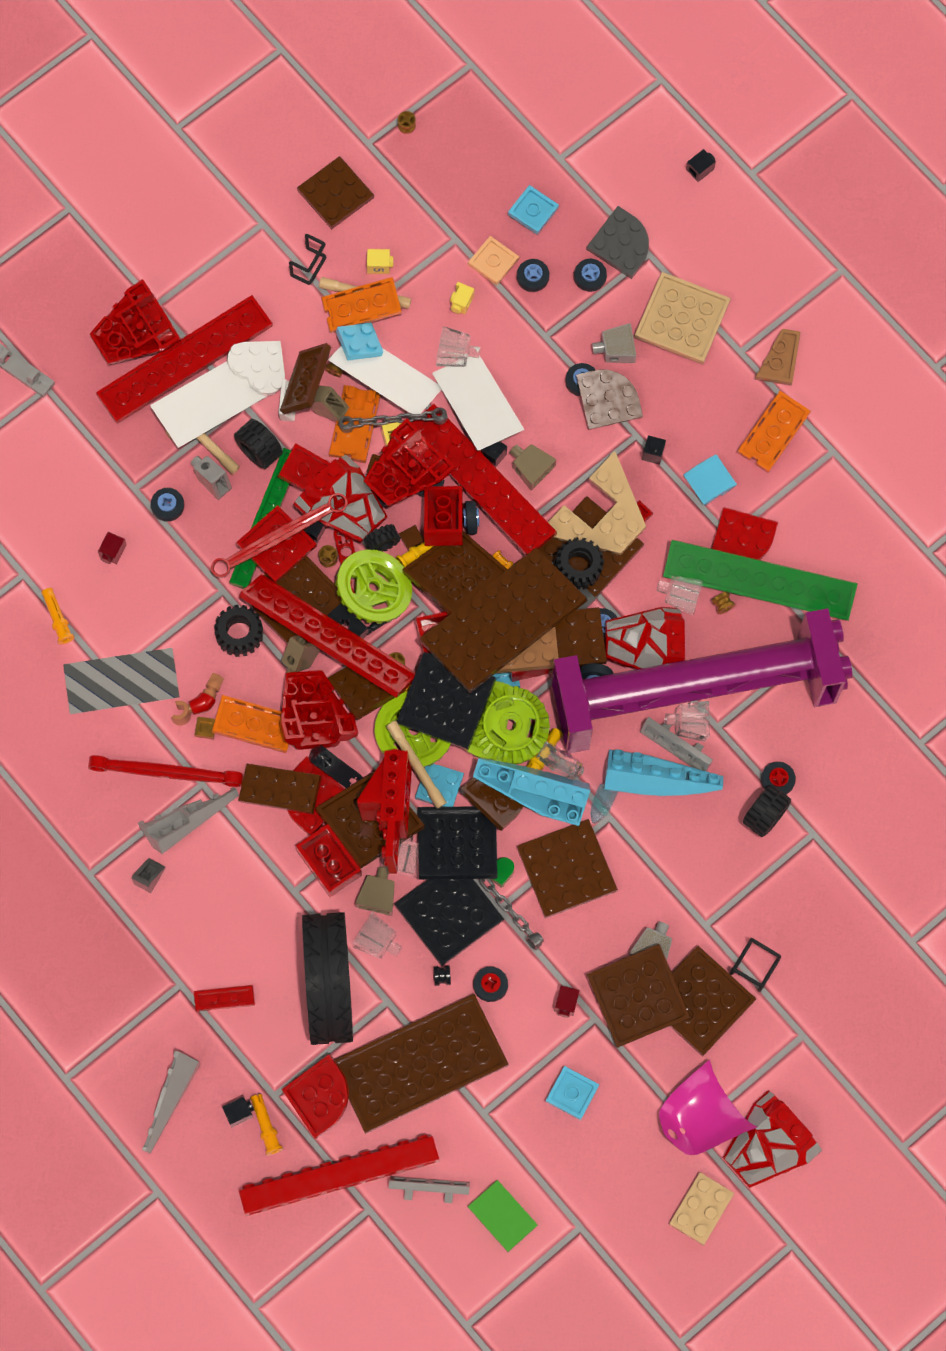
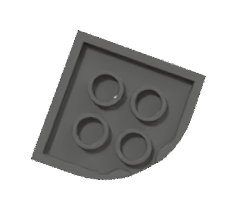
M617 206L588 244L586 250L632 279L647 258L649 238L643 224L635 216Z

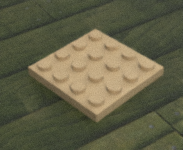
M662 272L634 338L704 364L731 298Z

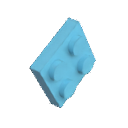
M529 185L508 211V216L538 235L558 210L559 204Z
M372 323L337 327L336 334L347 361L382 356L384 351Z
M437 764L426 766V772L447 802L441 807H453L464 773ZM420 781L415 799L434 805L427 790Z
M564 1066L546 1102L581 1121L599 1084Z

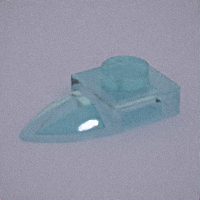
M600 784L591 805L590 815L592 823L599 822L608 814L618 791L604 789V785Z

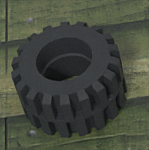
M251 418L234 433L236 443L243 453L254 464L263 469L269 467L283 453L276 437L268 428L255 419Z
M578 537L574 538L573 542L569 539L566 545L563 543L557 552L554 564L578 590L581 587L587 589L589 585L593 586L595 581H598L604 564V559H602L603 553L602 551L599 552L600 547L598 545L594 546L592 540L587 542V538L583 537L582 540H579ZM573 557H582L588 561L590 567L587 570L578 571L570 566L568 560Z
M234 605L235 608L232 609L229 606L226 612L222 610L220 612L221 616L216 618L214 629L217 643L223 651H227L228 655L234 653L235 657H239L240 654L248 656L247 652L250 651L251 654L255 652L254 648L258 649L260 642L263 640L262 621L258 613H254V609L251 607L248 610L246 605H242V608H239V605ZM236 623H243L250 627L248 635L240 639L231 637L228 634V630Z
M774 785L767 787L748 810L743 823L760 837L766 836L790 806L791 798Z

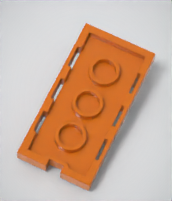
M393 277L321 297L325 312L330 314L327 321L331 334L335 333L337 327L370 323L402 314Z
M344 385L341 398L349 406L344 416L363 419L373 418L377 415L381 394L371 389L361 390L355 386ZM359 420L354 421V425L359 424ZM336 421L329 457L340 458L347 455L355 462L366 463L374 425L372 424L370 431V425H363L362 427H355L349 433H344L340 430L339 422Z
M779 391L739 448L738 453L748 460L755 459L757 461L756 465L769 473L808 418L811 410L782 391Z
M222 695L212 733L287 753L289 746L284 741L280 726L281 711Z

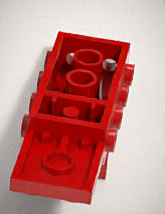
M399 749L384 751L382 762L357 800L362 821L379 822V831L383 832V839L386 840V846H382V858H384V865L388 866L389 874H397L400 838H408L412 766L408 751Z

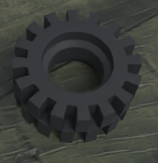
M387 524L366 535L364 542L368 550L385 552L388 551L387 549L396 546L401 538L395 526Z

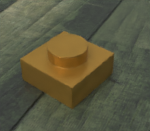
M198 717L195 737L214 740L215 733H212L215 719Z

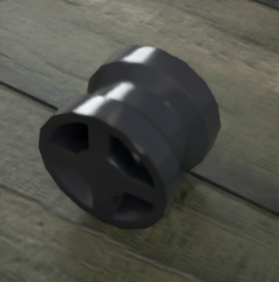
M450 965L444 968L434 966L435 986L440 984L451 985Z

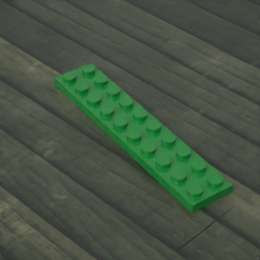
M673 539L663 575L666 578L810 612L828 608L831 617L848 621L858 583Z

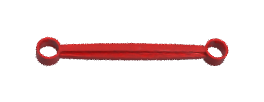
M335 493L330 496L328 503L281 526L227 559H215L211 564L212 573L219 578L226 577L230 573L231 568L283 542L330 513L345 511L348 505L346 497L341 493ZM339 496L344 499L345 505L341 510H335L331 507L333 497ZM218 561H224L228 565V570L225 574L220 575L215 572L214 566Z
M98 755L90 756L88 769L97 772L109 770L158 778L166 777L177 780L223 783V785L229 787H241L243 774L237 771L218 772L168 764L111 760Z

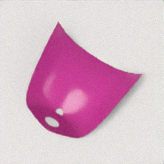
M710 1060L688 1077L668 1097L659 1112L664 1135L672 1144L687 1155L701 1154L742 1133L757 1128V1126L750 1123L740 1114L725 1094L713 1072ZM680 1128L685 1129V1134H682ZM669 1129L675 1132L677 1139H673L669 1135Z

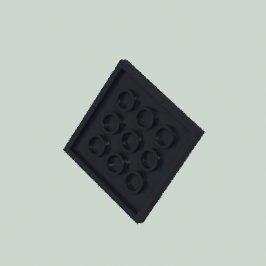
M424 652L397 723L400 726L469 750L497 678L494 676L490 677L469 693L432 654Z
M475 806L440 807L438 809L436 807H418V817L425 825V828L418 832L419 880L497 879L496 826Z
M474 879L426 880L394 904L441 967L504 921L502 915Z

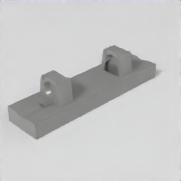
M0 344V368L44 398L55 385V381Z
M650 717L647 718L640 731L643 735L691 767L703 771L708 770L713 759L701 752L704 748L703 745L697 743L693 747L669 731L672 725L667 721L660 725Z
M390 1176L389 1189L405 1190L404 1200H412L413 1190L445 1193L444 1203H452L453 1194L469 1195L470 1182Z

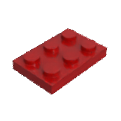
M295 443L277 477L305 491L306 485L330 462Z

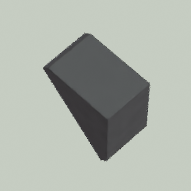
M148 858L133 874L132 881L134 885L151 893L164 872L165 866Z

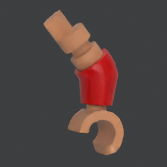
M212 673L206 684L207 689H204L196 698L190 700L188 705L183 701H175L178 710H184L181 715H173L171 717L172 722L182 726L190 721L191 713L196 715L208 712L216 702V692H219L224 678Z

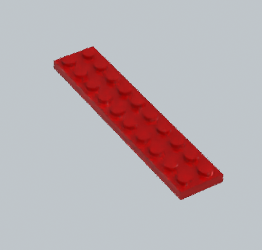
M251 295L166 350L161 351L96 392V395L118 424L228 355L234 344L250 341L271 328L273 323L253 295Z
M433 404L425 411H433L438 407ZM426 414L427 418H432V414ZM449 418L444 424H436L433 420H413L411 422L441 455L444 454L456 466V469L449 475L463 487V490L525 555L535 548L539 550L557 535V531L497 468L477 450L474 444Z
M261 574L241 591L239 596L241 599L395 698L412 684L416 672Z

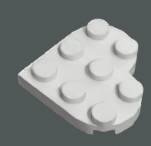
M281 341L242 342L231 347L227 355L229 370H232L239 378L247 379L249 386H252L255 391L259 392V395H274L281 389L282 380L285 379Z

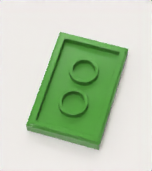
M498 1180L468 1206V1209L507 1252L512 1250L538 1226Z

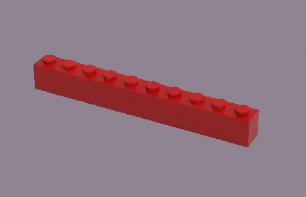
M422 1135L417 1137V1141L409 1143V1140L398 1142L396 1147L390 1148L387 1145L378 1148V1152L371 1153L370 1151L359 1153V1157L351 1159V1156L341 1158L339 1163L332 1164V1162L320 1164V1168L314 1170L312 1167L300 1170L301 1173L296 1175L287 1173L281 1175L282 1179H265L262 1181V1184L254 1186L253 1183L244 1185L242 1190H239L245 1216L438 1163L439 1156L433 1136Z

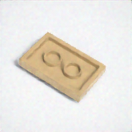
M699 1173L669 1225L704 1246L734 1193L704 1174Z

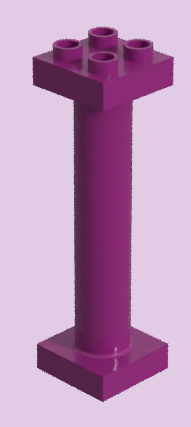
M828 608L806 612L797 635V640L588 679H582L577 655L554 659L551 684L566 754L589 750L593 731L591 720L808 680L814 708L836 704L842 690L848 688L847 679H851L853 675L849 656L840 657L838 643L844 641L841 622L839 619L831 620Z

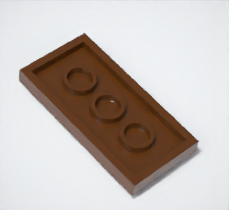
M325 343L299 352L280 408L284 415L312 407L331 350L329 344Z
M247 763L238 801L313 814L322 777L315 774Z

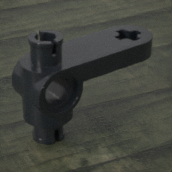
M316 746L311 750L310 761L344 787H350L351 782L349 780L351 778H356L357 782L363 779L361 774L324 746Z

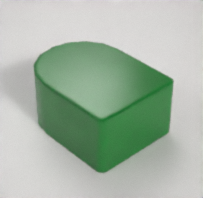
M505 857L497 860V879L490 880L500 888L507 883L514 873L513 861Z

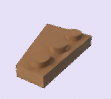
M781 330L771 351L755 377L756 380L792 386L800 331Z

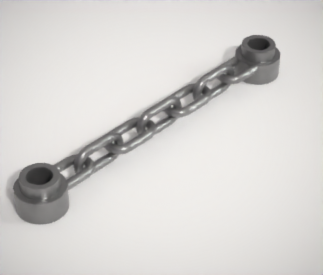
M436 408L433 411H425L421 414L403 413L389 417L381 415L367 419L344 416L339 420V427L342 432L349 433L355 427H362L363 425L373 424L377 426L386 425L391 422L402 423L404 420H402L401 416H409L410 422L413 420H433L436 424H444L448 416L444 408ZM426 414H432V418H427ZM384 418V422L377 423V419ZM359 420V424L354 425V421Z
M479 879L484 889L495 896L497 904L513 917V922L521 931L527 933L526 941L533 950H537L542 946V942H544L543 937L538 932L534 934L529 929L527 921L521 915L516 914L508 899L497 892L494 883L490 879ZM486 880L492 885V886H489V889H488L487 886L483 883V882H485ZM503 899L508 904L506 908L500 903ZM519 918H520V919L524 922V924H525V925H523V928H522V927L519 925V923L517 922V921H519Z

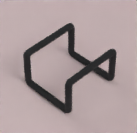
M305 234L306 249L315 253L316 256L308 269L290 261L289 270L291 277L310 285L327 258L322 253L326 244L316 237ZM309 239L321 244L319 251L309 247ZM319 256L323 257L309 281L293 273V266L305 272H310Z
M750 938L731 969L730 974L733 975L734 972L759 986L758 991L761 992L779 963L781 955L754 938ZM752 942L777 957L762 983L737 969Z

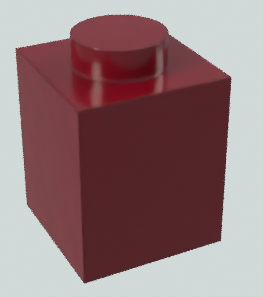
M107 532L98 550L100 559L105 563L111 564L112 562L117 565L126 547L125 539Z
M561 985L554 1012H557L558 1016L565 1018L574 1016L580 990Z

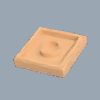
M490 236L469 260L468 266L497 286L519 260V256Z

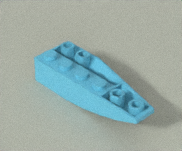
M609 749L604 789L641 795H691L723 790V776L644 755L639 752L631 753L619 749Z
M478 758L473 773L474 778L542 816L577 826L580 825L590 793L589 783L534 768Z

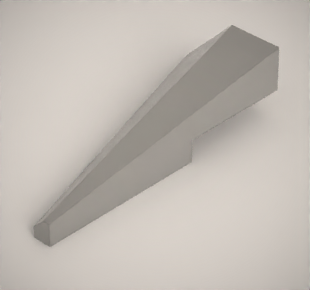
M233 787L221 796L216 793L213 795V799L204 802L201 799L173 809V812L164 817H161L159 814L155 816L153 821L147 823L140 821L138 825L151 846L163 854L237 798L239 794L237 789Z
M178 1051L174 1053V1061L168 1070V1077L162 1088L153 1115L155 1117L148 1130V1136L142 1148V1151L151 1153L200 1067L199 1061Z

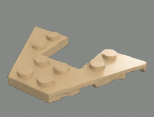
M614 451L591 475L589 480L616 504L593 529L564 505L548 522L557 531V535L553 538H557L560 541L571 539L573 542L574 538L578 537L579 540H582L583 537L587 538V542L592 540L594 542L593 545H598L601 551H610L613 554L622 555L646 529V524L618 456Z

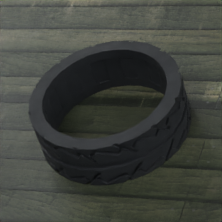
M345 912L327 913L322 916L321 914L302 915L311 1045L329 1044V1042H335V1044L353 1042Z

